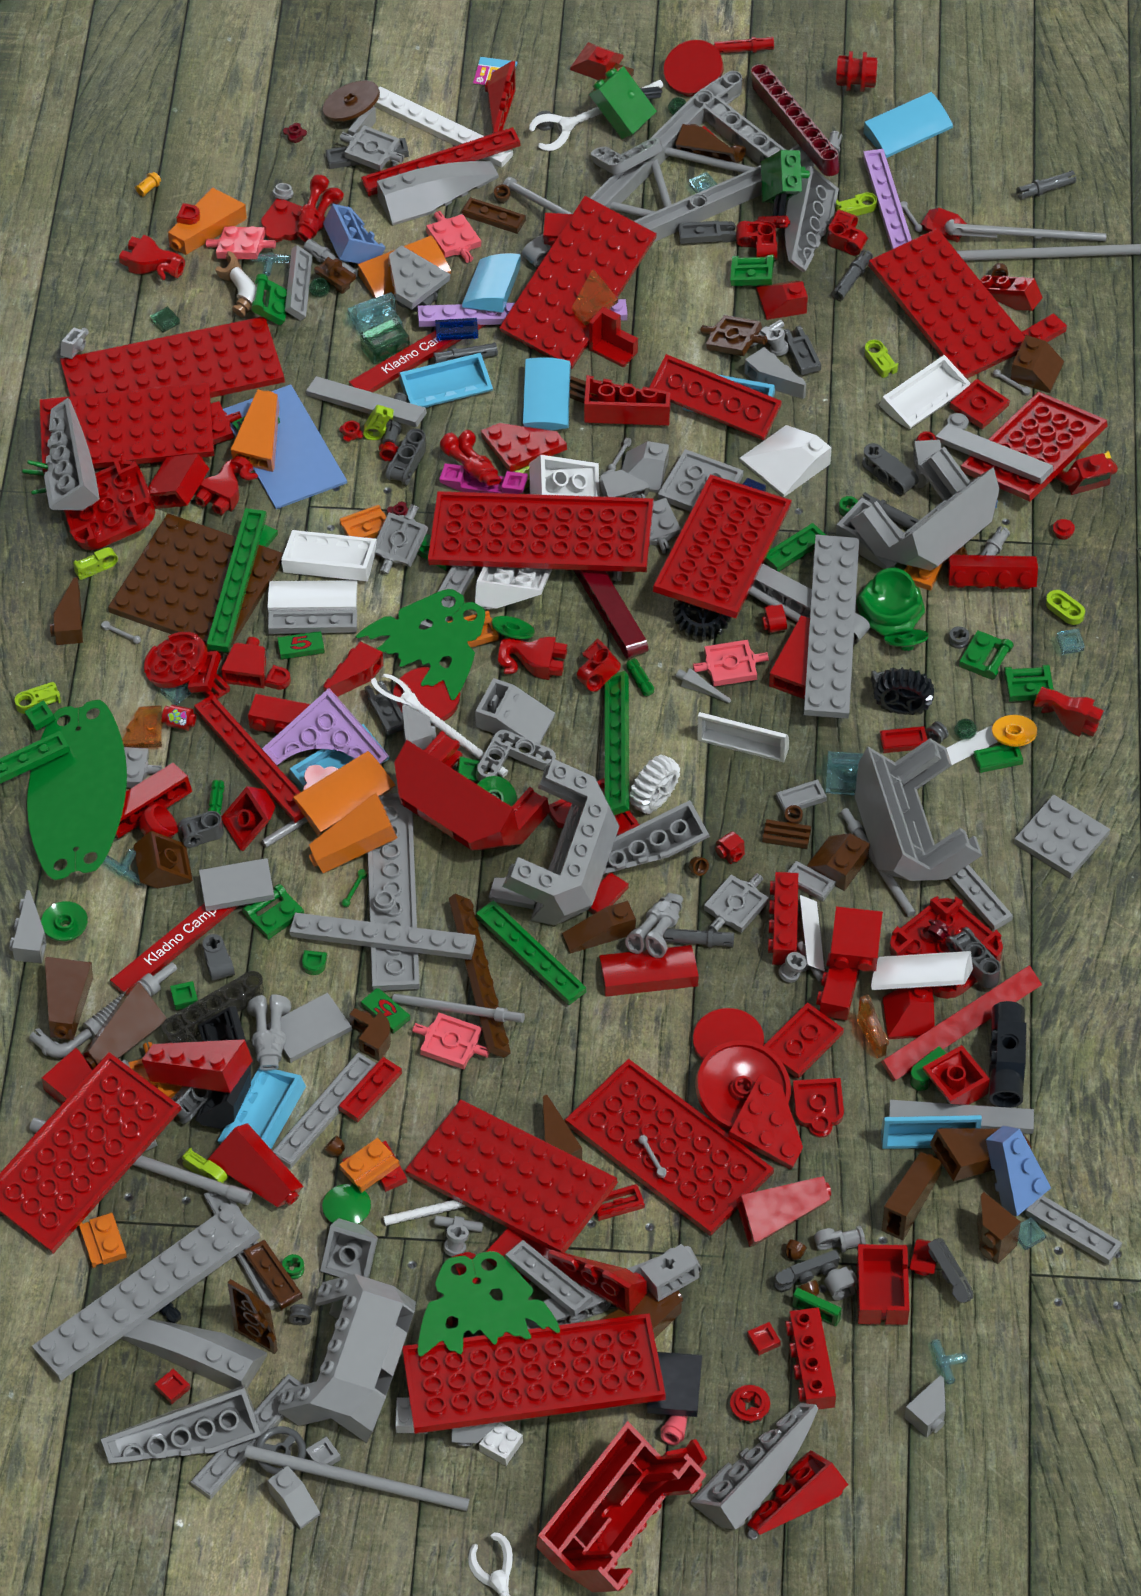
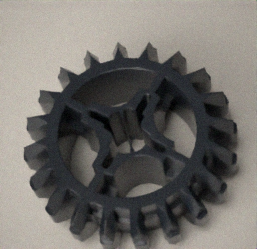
M680 600L674 602L673 616L675 617V624L678 625L680 632L685 630L687 637L693 634L694 640L698 636H702L704 641L708 635L713 639L714 633L721 636L722 629L727 630V622L732 620V617L703 608L705 612L704 617H702L701 607Z
M893 667L892 671L885 670L884 673L879 674L874 684L873 694L876 704L881 705V709H888L890 713L914 715L916 712L923 713V710H928L929 706L932 705L934 685L932 684V679L927 678V674H920V670L913 671L911 668L904 669L901 667V669H896Z

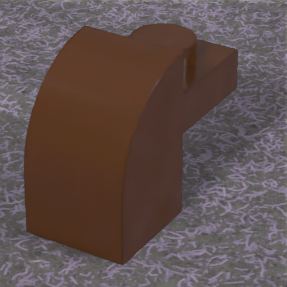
M354 1008L349 1014L352 1028L362 1033L359 1037V1050L371 1058L380 1061L391 1044L390 1023L387 1017L380 1011L373 1018L370 1013Z

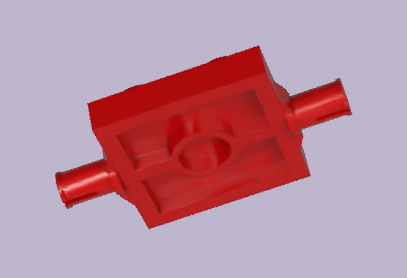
M220 401L211 403L214 444L234 438L230 423L242 418L240 411L227 415L223 411Z

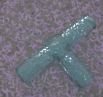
M272 252L266 254L259 253L257 259H250V261L265 262L263 274L270 276L274 262L290 263L291 256L274 254Z
M128 849L121 863L107 855L103 862L105 865L115 870L119 876L127 878L136 885L141 884L139 875L129 869L136 851Z
M935 1339L931 1342V1346L936 1356V1364L941 1369L945 1382L953 1384L955 1377L950 1365L967 1362V1354L963 1352L946 1356L940 1340Z

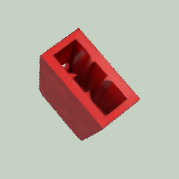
M248 637L246 644L235 643L222 666V678L227 684L265 688L266 650L265 647L259 646L260 640L258 638Z

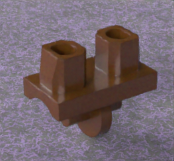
M327 257L320 266L314 268V273L319 275L323 282L326 284L331 283L341 294L350 289V284L356 279V275L343 267L342 261L337 258L332 260Z

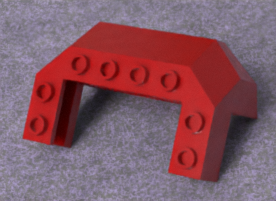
M441 731L425 750L406 740L394 762L401 805L470 850L494 849L523 844L551 812L548 798L537 794L531 787L511 807L452 769L463 754L457 750L460 747V742L448 737L444 731Z
M627 1421L540 1532L536 1547L559 1571L591 1592L620 1591L627 1585L628 1578L633 1571L630 1568L614 1569L618 1564V1558L622 1553L630 1549L633 1544L632 1540L646 1528V1522L651 1515L660 1510L661 1502L666 1496L696 1493L701 1488V1482L707 1474L687 1453L661 1456ZM601 1535L602 1543L597 1544L596 1539ZM604 1545L605 1551H600L599 1546Z

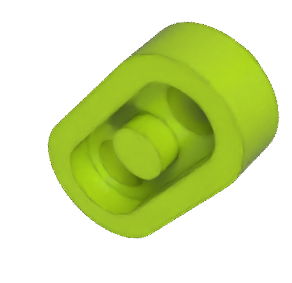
M1052 590L1047 594V608L1066 623L1077 625L1084 620L1085 608L1067 593L1061 590Z

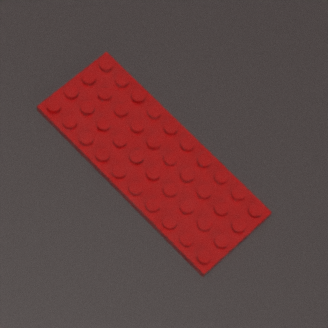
M264 317L75 355L72 359L67 357L60 358L70 396L209 382L211 398L285 382L267 320Z
M437 491L428 563L429 565L647 572L654 500L653 498Z
M650 1313L559 1325L560 1333H556L550 1327L545 1329H528L531 1339H524L521 1336H513L505 1332L502 1337H498L496 1344H493L486 1335L463 1338L462 1354H458L456 1351H449L444 1341H440L423 1356L418 1355V1344L403 1346L402 1352L414 1434L666 1400Z

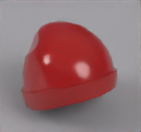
M161 804L147 807L140 816L139 825L144 836L153 831L172 838L178 832L175 818Z

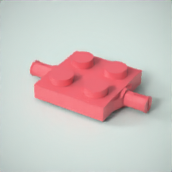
M441 211L435 212L434 217L438 222L426 225V233L429 236L432 235L445 258L453 255H462L466 263L471 262L473 256L469 251L481 247V239L464 215L461 214L447 219Z
M230 226L224 227L219 239H207L206 247H217V259H226L227 251L234 253L237 259H257L262 249H275L276 241L264 240V227Z
M748 640L704 646L706 662L693 663V670L695 672L707 671L711 676L713 686L757 680L756 663L769 661L767 652L754 654L750 649Z
M438 1013L435 1021L429 1027L415 1023L412 1030L413 1033L425 1036V1041L420 1049V1055L463 1070L474 1054L486 1058L490 1054L486 1047L478 1045V1041L483 1033L482 1027L442 1013Z

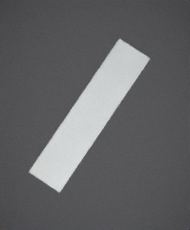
M991 725L946 749L953 765L973 755L975 750L985 749L998 741L993 737Z
M800 895L807 965L825 971L817 901Z

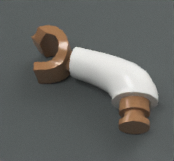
M227 251L226 260L229 265L226 268L217 266L215 270L219 278L226 281L232 280L238 290V301L236 302L237 305L232 307V310L238 316L244 317L246 315L245 312L251 309L252 302L255 300L256 286L243 272L235 254Z

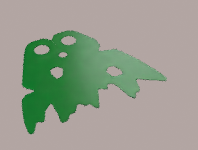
M446 589L401 608L398 613L399 619L385 616L368 625L356 635V638L369 636L370 640L379 636H390L377 648L378 650L387 654L399 653L398 658L401 659L400 667L418 659L421 660L423 665L429 663L431 667L424 677L421 686H434L444 680L451 700H455L467 679L475 656L474 650L467 642L476 640L481 635L485 621V610L474 602L464 603V596L453 589ZM446 596H451L456 602L454 606L448 608L442 605V599ZM469 609L475 610L477 617L475 620L467 621L463 617L464 612ZM451 616L453 621L446 622V617ZM426 619L433 622L432 627L422 630L418 628L421 622ZM449 656L452 658L448 668L440 665L439 662L442 657Z
M498 1252L479 1253L473 1258V1261L467 1256L451 1257L442 1265L435 1282L437 1291L444 1296L429 1302L426 1308L418 1340V1355L423 1356L440 1341H444L449 1351H456L458 1354H462L463 1335L467 1330L472 1334L481 1330L493 1344H496L498 1337H502L505 1332L513 1336H521L524 1339H531L526 1318L536 1322L540 1328L550 1327L556 1333H560V1327L554 1315L543 1301L538 1299L528 1300L533 1293V1288ZM485 1259H494L497 1262V1266L495 1269L487 1271L482 1268L481 1263ZM461 1263L467 1269L463 1275H454L451 1272V1267L454 1264ZM474 1278L481 1279L479 1284H474L472 1281ZM492 1289H500L503 1293L502 1300L493 1299L489 1294ZM448 1317L458 1318L457 1327L451 1329L446 1327Z

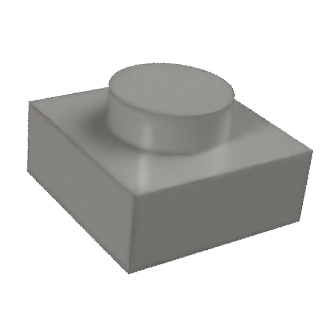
M327 1437L306 1449V1455L312 1461L333 1465L341 1460L340 1454Z

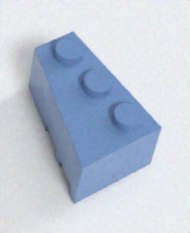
M332 204L323 225L339 259L347 263L360 264L382 255L386 247L374 240L375 235L372 231H369V233L363 227L365 223L352 208Z
M1002 1126L986 1139L991 1168L995 1170L997 1180L995 1188L996 1191H999L1001 1206L1013 1216H1018L1050 1190L1051 1186L1019 1128Z

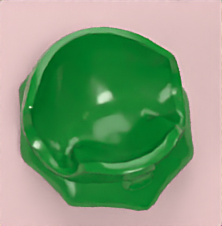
M886 568L878 572L867 583L856 599L859 615L869 622L870 628L883 636L912 631L920 618L925 614V606L919 587L915 585L912 577L906 571L899 568Z

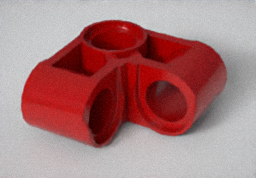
M838 209L834 219L829 224L827 244L832 248L856 256L860 254L868 237L863 231L856 229L858 223L856 215Z
M741 221L737 224L736 243L739 246L757 248L756 257L774 255V260H777L776 227L772 222Z
M597 638L582 653L588 661L578 669L577 679L588 690L598 691L620 670L621 663Z

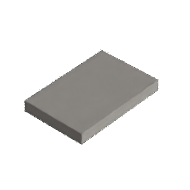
M267 858L199 870L206 911L275 899Z
M326 993L281 1017V1031L286 1036V1044L283 1046L282 1051L291 1063L352 1031V1026L330 995ZM271 1022L266 1024L267 1030L270 1029Z

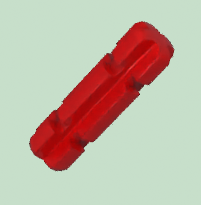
M761 216L755 220V222L770 221L776 228H787L790 225L788 216Z

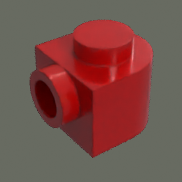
M782 604L765 607V616L761 618L763 629H768L769 633L787 630V621Z
M734 831L729 832L716 841V853L720 858H725L730 864L738 862L745 855L744 840Z

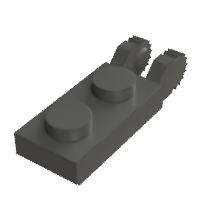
M732 221L679 223L680 244L717 242L721 240L725 243L736 241V232H734L736 225Z
M796 326L795 333L797 337L793 338L789 329H784V339L789 345L790 353L800 374L804 375L820 371L821 363L802 327Z
M383 681L377 682L382 689L392 694L390 690L388 691ZM370 685L365 686V693L387 736L402 731L403 713L397 702L383 694L375 695Z
M942 1238L934 1239L928 1243L930 1247L929 1254L936 1263L939 1262L943 1269L941 1273L946 1282L954 1286L952 1294L960 1303L971 1301L974 1293L967 1278Z
M830 1251L782 1270V1272L779 1271L775 1275L774 1289L782 1293L791 1290L793 1284L797 1282L807 1283L816 1275L822 1273L827 1275L831 1270L838 1268L840 1257L837 1251Z

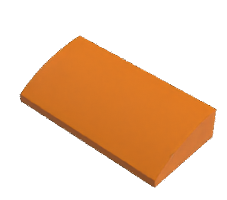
M432 235L404 246L451 274L450 267ZM393 251L358 264V275L377 303L395 296L391 280V269L388 264L389 254Z
M367 751L293 797V800L317 836H319L372 794L377 793L381 797L391 791L395 784L381 764Z

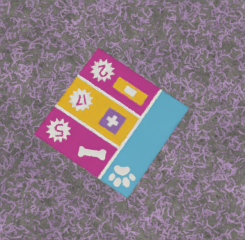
M480 57L473 83L485 85L486 81L490 80L492 72L510 61Z

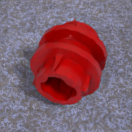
M849 51V56L839 55L836 72L837 85L847 86L846 91H850L851 84L861 85L860 92H864L865 87L875 88L877 58L867 57V52H863L862 59L853 58V51Z

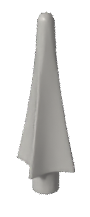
M689 668L687 673L681 669L678 670L676 677L683 680L681 687L710 695L727 703L731 702L729 697L710 685L691 668Z

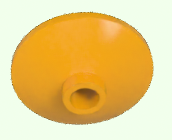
M1007 715L995 721L992 726V734L1001 744L1014 747L1024 746L1036 738L1037 726L1027 717Z

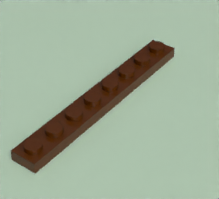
M455 893L449 897V902L457 933L476 936L472 959H464L476 1006L496 1009L499 1007V1001L493 987L494 983L490 975L488 960L485 956L483 941L480 937L479 925L475 918L473 903L470 899ZM479 1016L488 1052L503 1058L511 1054L508 1044L509 1040L503 1025L504 1022L495 1021L494 1018Z

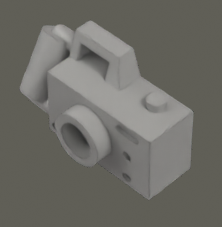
M73 328L61 341L60 355L72 359L79 351H83L86 345L85 337L89 334V331L86 328L81 330Z

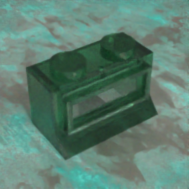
M396 316L360 333L361 349L373 364L385 361L410 346L409 335L400 325Z

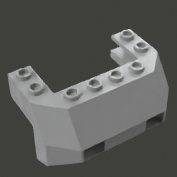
M945 447L918 465L943 501L903 534L899 532L877 501L850 520L875 556L931 571L992 522L999 493V485L994 467L970 481Z
M931 738L896 762L867 746L858 763L855 800L877 869L887 875L909 881L948 879L982 856L977 838L972 836L968 839L966 831L961 828L937 844L934 843L917 789L951 767L952 764L947 749Z
M552 759L544 768L538 788L572 804L549 869L546 870L517 857L515 864L509 866L508 874L502 887L537 902L530 921L557 925L587 911L593 905L619 829V824L595 777Z
M351 1274L322 1282V1285L319 1287L315 1304L321 1306L333 1302L329 1314L339 1319L335 1323V1331L328 1344L325 1360L320 1367L318 1380L285 1389L280 1398L281 1402L278 1412L298 1426L331 1418L367 1443L386 1399L415 1312L416 1302L392 1285L357 1274Z

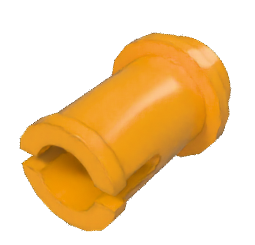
M155 172L148 173L147 178L135 186L136 192L144 197L154 187L160 185L161 178Z

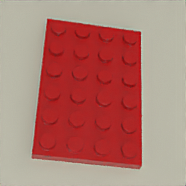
M1038 391L988 440L1053 465L1054 471L1042 484L973 456H970L961 465V470L965 474L977 478L994 467L999 489L1030 502L1108 426L1107 420Z

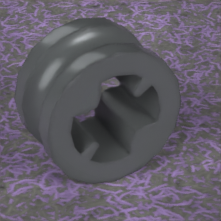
M541 111L537 113L536 117L542 114L552 113L550 111ZM542 122L537 125V128L543 131L553 128L554 122Z
M960 626L952 628L949 635L950 645L957 649L966 647L969 641L968 630Z
M935 721L932 726L926 729L928 737L939 744L949 736L947 728L938 721Z
M294 1304L290 1307L289 1321L292 1324L307 1325L311 1322L312 1308L310 1306Z

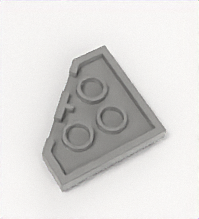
M402 245L389 254L388 264L391 269L395 300L410 309L416 307L450 281L451 274Z

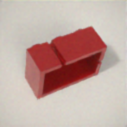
M858 1244L856 1258L858 1324H880L881 1320H885V1324L908 1325L910 1309L907 1245Z

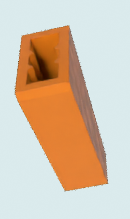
M212 187L195 205L200 210V220L192 225L177 223L168 232L169 246L175 251L185 255L206 244L207 239H214L221 235L224 227L236 226L247 219L246 205Z
M257 389L231 447L232 459L236 456L246 458L255 468L274 471L280 407L278 394Z
M377 793L372 794L309 844L312 851L309 857L314 867L319 866L322 873H325L397 839L393 826Z

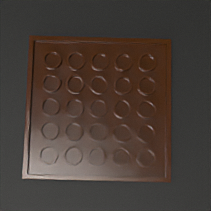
M167 513L108 606L109 613L169 634L178 632L195 633L207 646V640L237 537ZM262 545L258 546L231 647L267 590L270 581L273 580L282 565L281 559L284 553Z

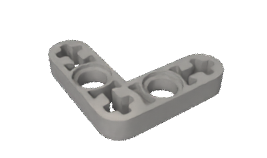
M652 138L622 154L603 146L594 149L591 152L594 164L612 174H620L657 155L663 150L659 138Z
M500 730L494 735L478 764L476 778L478 781H481L489 776H497L508 756L544 770L549 762L556 758V755L550 748L508 730ZM526 747L530 752L522 753L519 748ZM495 753L498 754L501 757V759L494 760L489 755ZM488 766L491 767L490 772L485 774Z

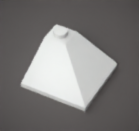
M785 425L740 457V462L781 496L785 497L830 465L831 447L817 435Z
M483 567L476 583L475 603L484 609H493L541 595L552 569Z

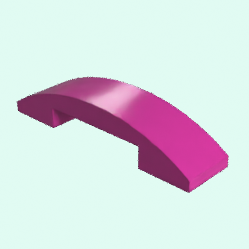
M445 463L439 481L448 487L462 492L523 493L528 474L507 471L505 476H499L501 478L499 484L488 486L486 483L479 482L478 479L471 477L463 469L462 465Z

